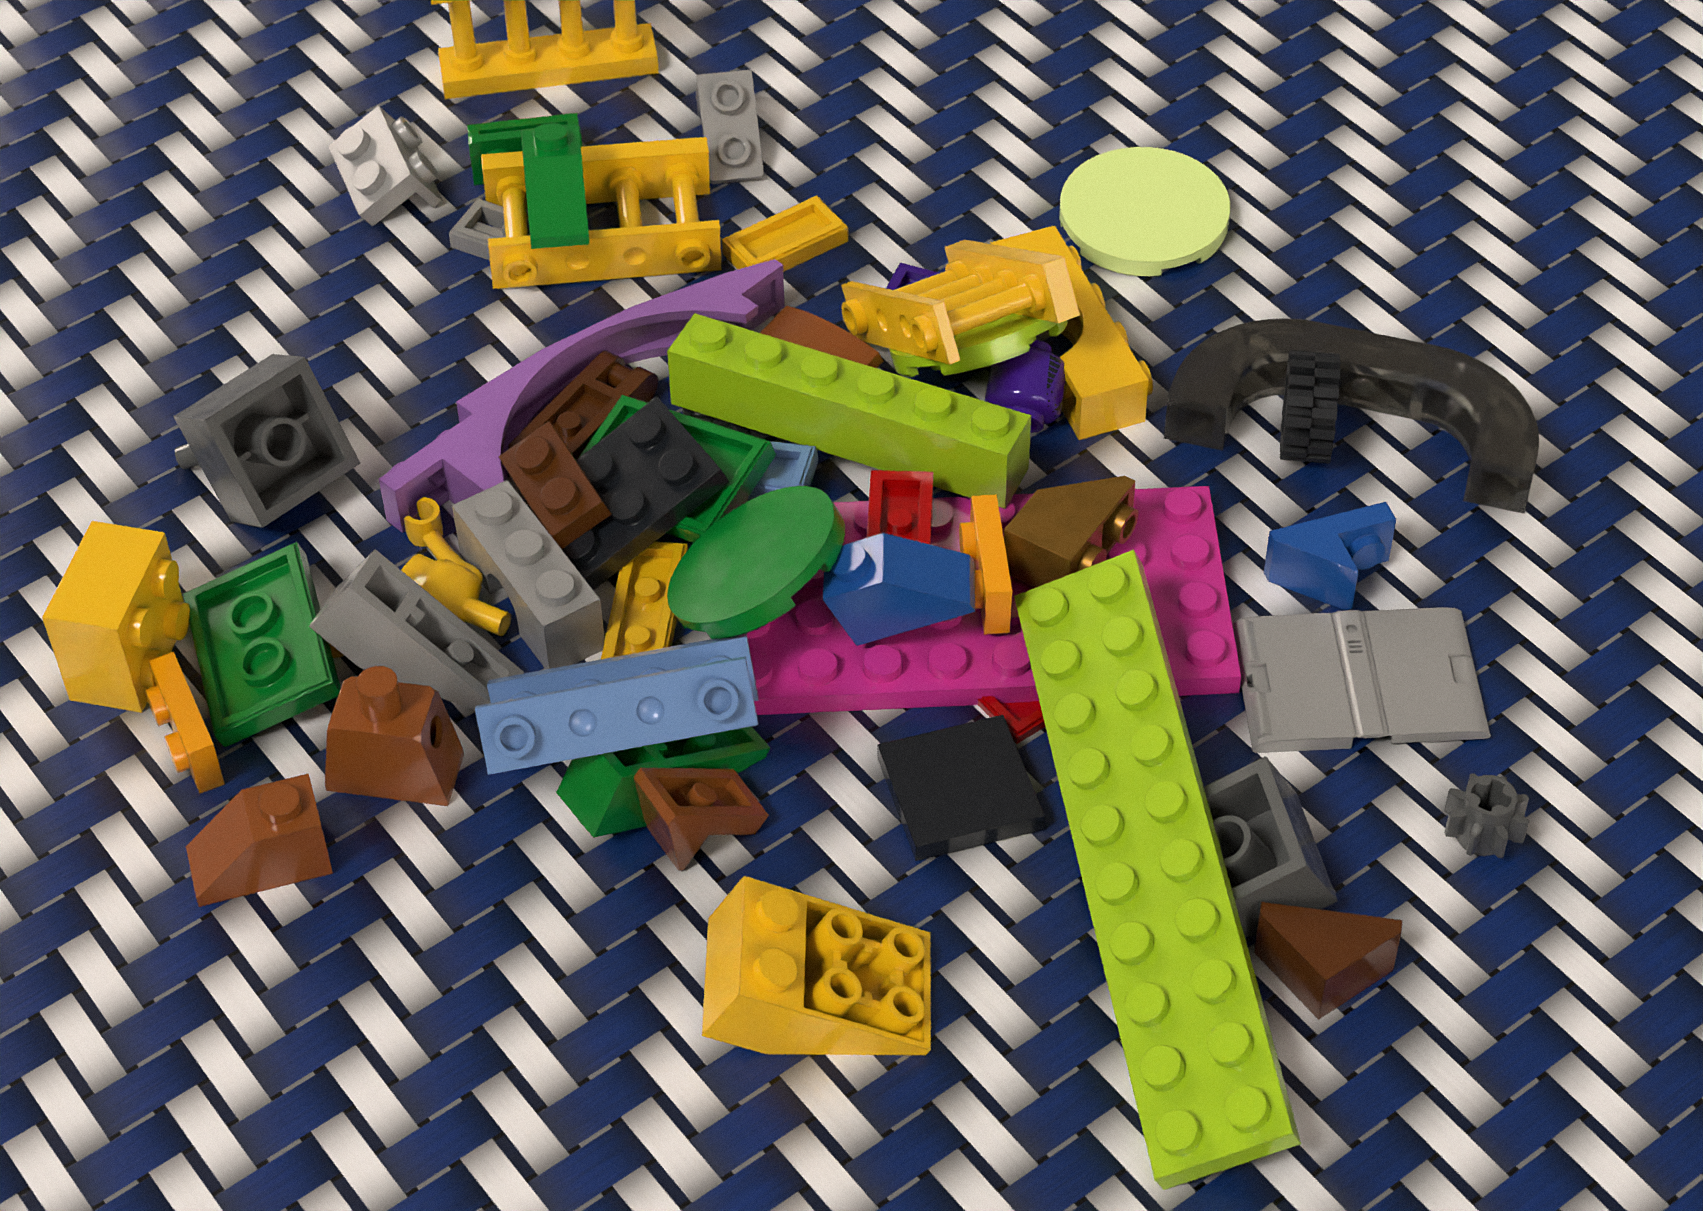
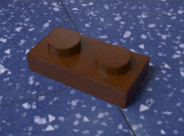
M550 421L498 456L538 520L561 549L612 514Z

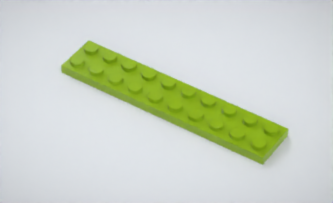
M1131 550L1014 596L1154 1180L1163 1190L1300 1145L1299 1133L1141 560L1136 552Z

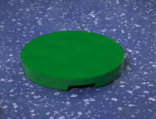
M792 486L777 489L738 506L709 527L691 545L679 561L668 586L667 597L670 609L685 629L689 628L695 631L706 632L711 639L742 635L774 621L796 606L790 597L799 591L819 569L822 572H829L834 565L845 537V522L841 513L826 493L809 486Z

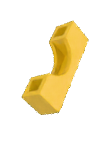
M1055 225L990 242V244L1065 257L1080 315L1069 319L1067 326L1061 332L1074 345L1060 356L1064 362L1067 382L1062 412L1077 438L1082 440L1145 422L1147 396L1153 393V380L1150 370L1143 360L1137 361L1129 348L1128 337L1123 325L1119 321L1113 322L1105 308V301L1100 287L1096 283L1090 284L1082 271L1081 260L1076 248L1072 245H1066Z

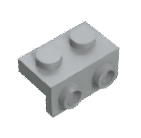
M379 105L355 125L347 128L339 138L328 146L359 216L371 226L377 224L415 192L432 207L437 206L443 201L434 182L439 177L438 172L429 159L418 149V146L422 144L420 135L404 117L401 116L395 120Z

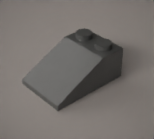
M1266 756L1204 787L1245 937L1256 935L1261 902L1323 909L1338 901L1298 795Z

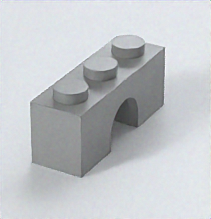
M508 480L452 505L461 557L464 561L479 569L483 576L482 585L489 594L502 588L505 589L516 613L519 634L545 669L573 665L603 650L605 636L600 598Z

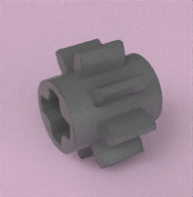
M1475 773L1470 774L1466 792L1450 788L1448 791L1444 809L1448 814L1444 833L1446 837L1457 836L1458 842L1466 850L1467 855L1491 856L1495 854L1498 858H1503L1508 839L1517 843H1523L1530 820L1524 815L1529 797L1526 794L1517 795L1515 788L1507 781L1505 776H1477Z

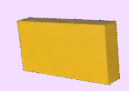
M816 195L723 238L722 254L736 269L775 259L783 264V272L848 242V226Z

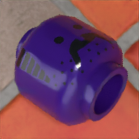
M1039 340L1029 345L1030 349L1028 352L992 364L985 393L986 402L1031 415L1030 433L1041 431L1045 424L1052 423L1060 416L1067 385L1063 360L1051 353L1052 348L1050 345Z

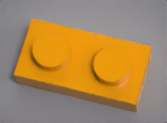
M997 494L971 496L970 522L959 524L960 552L969 554L975 562V609H980L984 635L1010 633L1012 586Z
M174 651L149 660L156 686L145 689V693L157 725L161 726L170 723L174 733L166 735L164 738L177 773L189 769L199 794L225 785L214 744Z

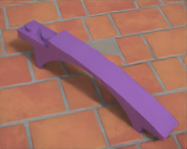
M773 259L737 269L627 308L541 349L456 401L459 423L451 429L442 432L434 441L405 461L393 466L388 473L379 478L386 520L403 533L406 531L404 517L411 516L414 519L422 520L417 511V501L420 498H431L438 503L439 507L448 500L456 504L508 480L509 473L498 456L508 450V444L602 351L607 350L623 358L625 365L648 358L666 356L667 350L694 313L745 329H755L785 307L783 264Z

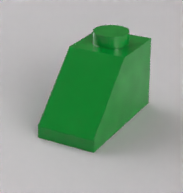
M547 123L535 129L521 130L531 249L590 244L579 126L565 127L557 123Z

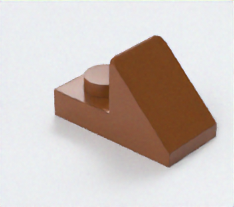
M640 768L633 777L646 826L679 871L687 867L709 835H755L769 816L734 769Z

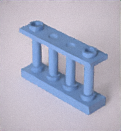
M747 633L729 638L709 639L492 679L487 683L491 703L475 706L489 775L758 725V718L754 701H759L748 637Z

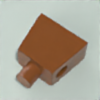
M385 666L369 667L362 671L358 677L351 676L345 679L327 729L326 791L448 806L464 757V751L439 692L431 686L398 682L395 672Z

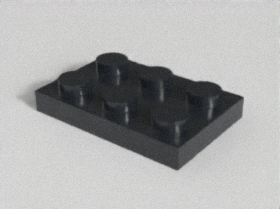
M657 396L577 459V462L612 514L564 547L562 551L594 591L729 483V480L719 466ZM525 500L524 502L527 504V506H528V507L530 508V510L533 512V510H532L531 507L529 506L528 502Z

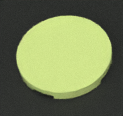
M1128 147L1099 154L1077 167L1068 177L1062 188L1059 218L1061 227L1065 229L1073 242L1080 247V255L1100 267L1117 273L1133 276H1161L1162 269L1178 267L1196 261L1198 264L1202 263L1219 249L1228 232L1230 199L1222 181L1201 162L1172 150L1154 147Z

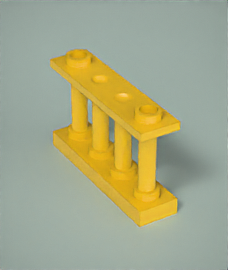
M430 0L431 5L448 3L454 46L438 48L445 99L659 73L658 56L651 23L637 24L635 0H613L615 27L583 31L580 0H558L562 33L529 37L525 0H503L508 40L475 44L470 0Z
M707 137L581 147L586 204L617 202L620 228L589 230L590 244L538 249H531L530 235H528L526 213L528 208L523 151L481 154L485 199L487 202L503 206L505 237L488 239L493 289L722 270L719 220L699 221L696 195L710 194ZM673 197L676 224L643 226L639 200Z
M962 240L944 247L949 262L945 266L944 272L901 288L891 290L854 281L841 285L846 300L841 306L842 315L852 335L870 344L949 365L960 361L954 339L955 335L1011 314L1054 323H1061L1080 315L1064 256L970 240Z

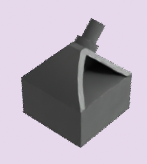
M272 354L173 416L188 442L175 448V457L179 466L184 470L197 465L201 466L231 522L263 528L360 464L306 358L302 356Z

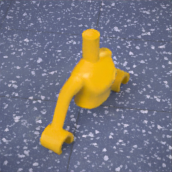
M420 498L417 501V511L422 520L414 519L411 516L404 517L406 534L409 541L415 546L428 547L437 561L422 554H417L403 566L401 571L463 622L503 636L510 626L511 613L478 600L482 589V573L477 567L464 561L442 537L443 526L438 503L431 498ZM330 644L333 658L345 656Z

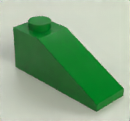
M750 726L571 760L556 793L591 836L595 838L646 826L633 778L640 768L734 769L738 774L766 758L770 747Z

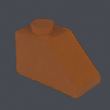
M309 773L242 789L186 846L199 907L333 874Z

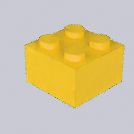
M91 521L42 616L69 700L143 712L148 702L145 689L156 686L149 660L171 653L176 640H182L186 636L190 624V607L183 600L178 582L179 566L176 561L172 560L165 532Z

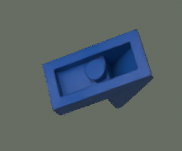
M1382 502L1269 531L1264 574L1270 583L1334 607L1351 610L1355 596L1358 570L1369 569L1379 563L1389 561L1396 518L1387 502Z

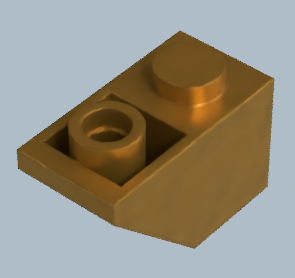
M1119 476L1038 489L1004 529V543L1010 576L1036 588L1106 561V556L1116 543L1124 544L1133 533L1137 524L1139 512L1133 508L1136 480L1127 476Z

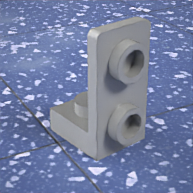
M752 69L697 75L698 116H701L703 137H707L710 183L721 184L762 179L764 169Z

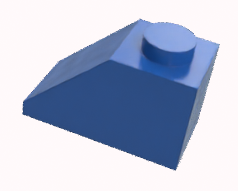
M881 533L842 545L834 565L829 572H824L823 601L856 646L975 612V562L969 554Z

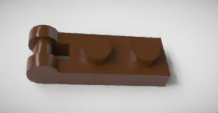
M607 350L602 351L508 444V449L550 421L577 460L621 395L649 403L657 390L658 376L642 367L628 368L625 366L623 358Z

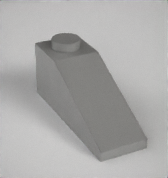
M376 549L336 587L309 625L311 629L359 668L367 669L373 666L388 667L395 672L398 682L431 686L439 692L441 698L475 710V706L491 703L487 688L489 680L524 674V671Z

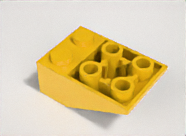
M743 876L708 918L702 1036L763 1054L927 1055L931 1051V932Z

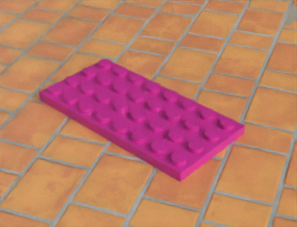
M1209 486L1135 489L1133 508L1139 512L1135 529L1124 544L1116 543L1107 554L1106 560L1134 550L1141 560L1178 695L1239 693L1241 672ZM1014 494L1005 509L999 507L1003 537L1004 529L1033 494ZM933 498L931 545L960 552L959 524L970 522L971 498ZM869 501L833 502L845 522L843 545L867 538ZM821 569L799 591L790 597L795 603V607L774 621L747 633L759 701H754L757 715L978 705V699L982 698V696H994L1000 703L1039 701L1014 596L1035 587L1010 576L1012 586L1010 633L984 635L980 609H975L973 613L856 646L823 601L824 572Z

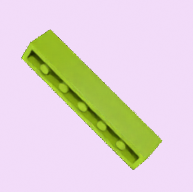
M694 313L667 350L672 405L800 445L816 446V449L880 470L933 472L934 487L969 498L971 496L997 494L998 506L1004 509L1029 469L1031 415L696 313Z

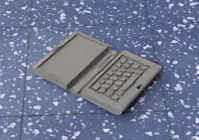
M1447 607L1376 611L1346 610L1334 613L1254 616L1236 620L1232 624L1252 751L1255 753L1351 749L1353 738L1355 737L1382 738V736H1390L1391 744L1473 740L1491 737L1461 610ZM1247 683H1251L1252 687L1248 688Z

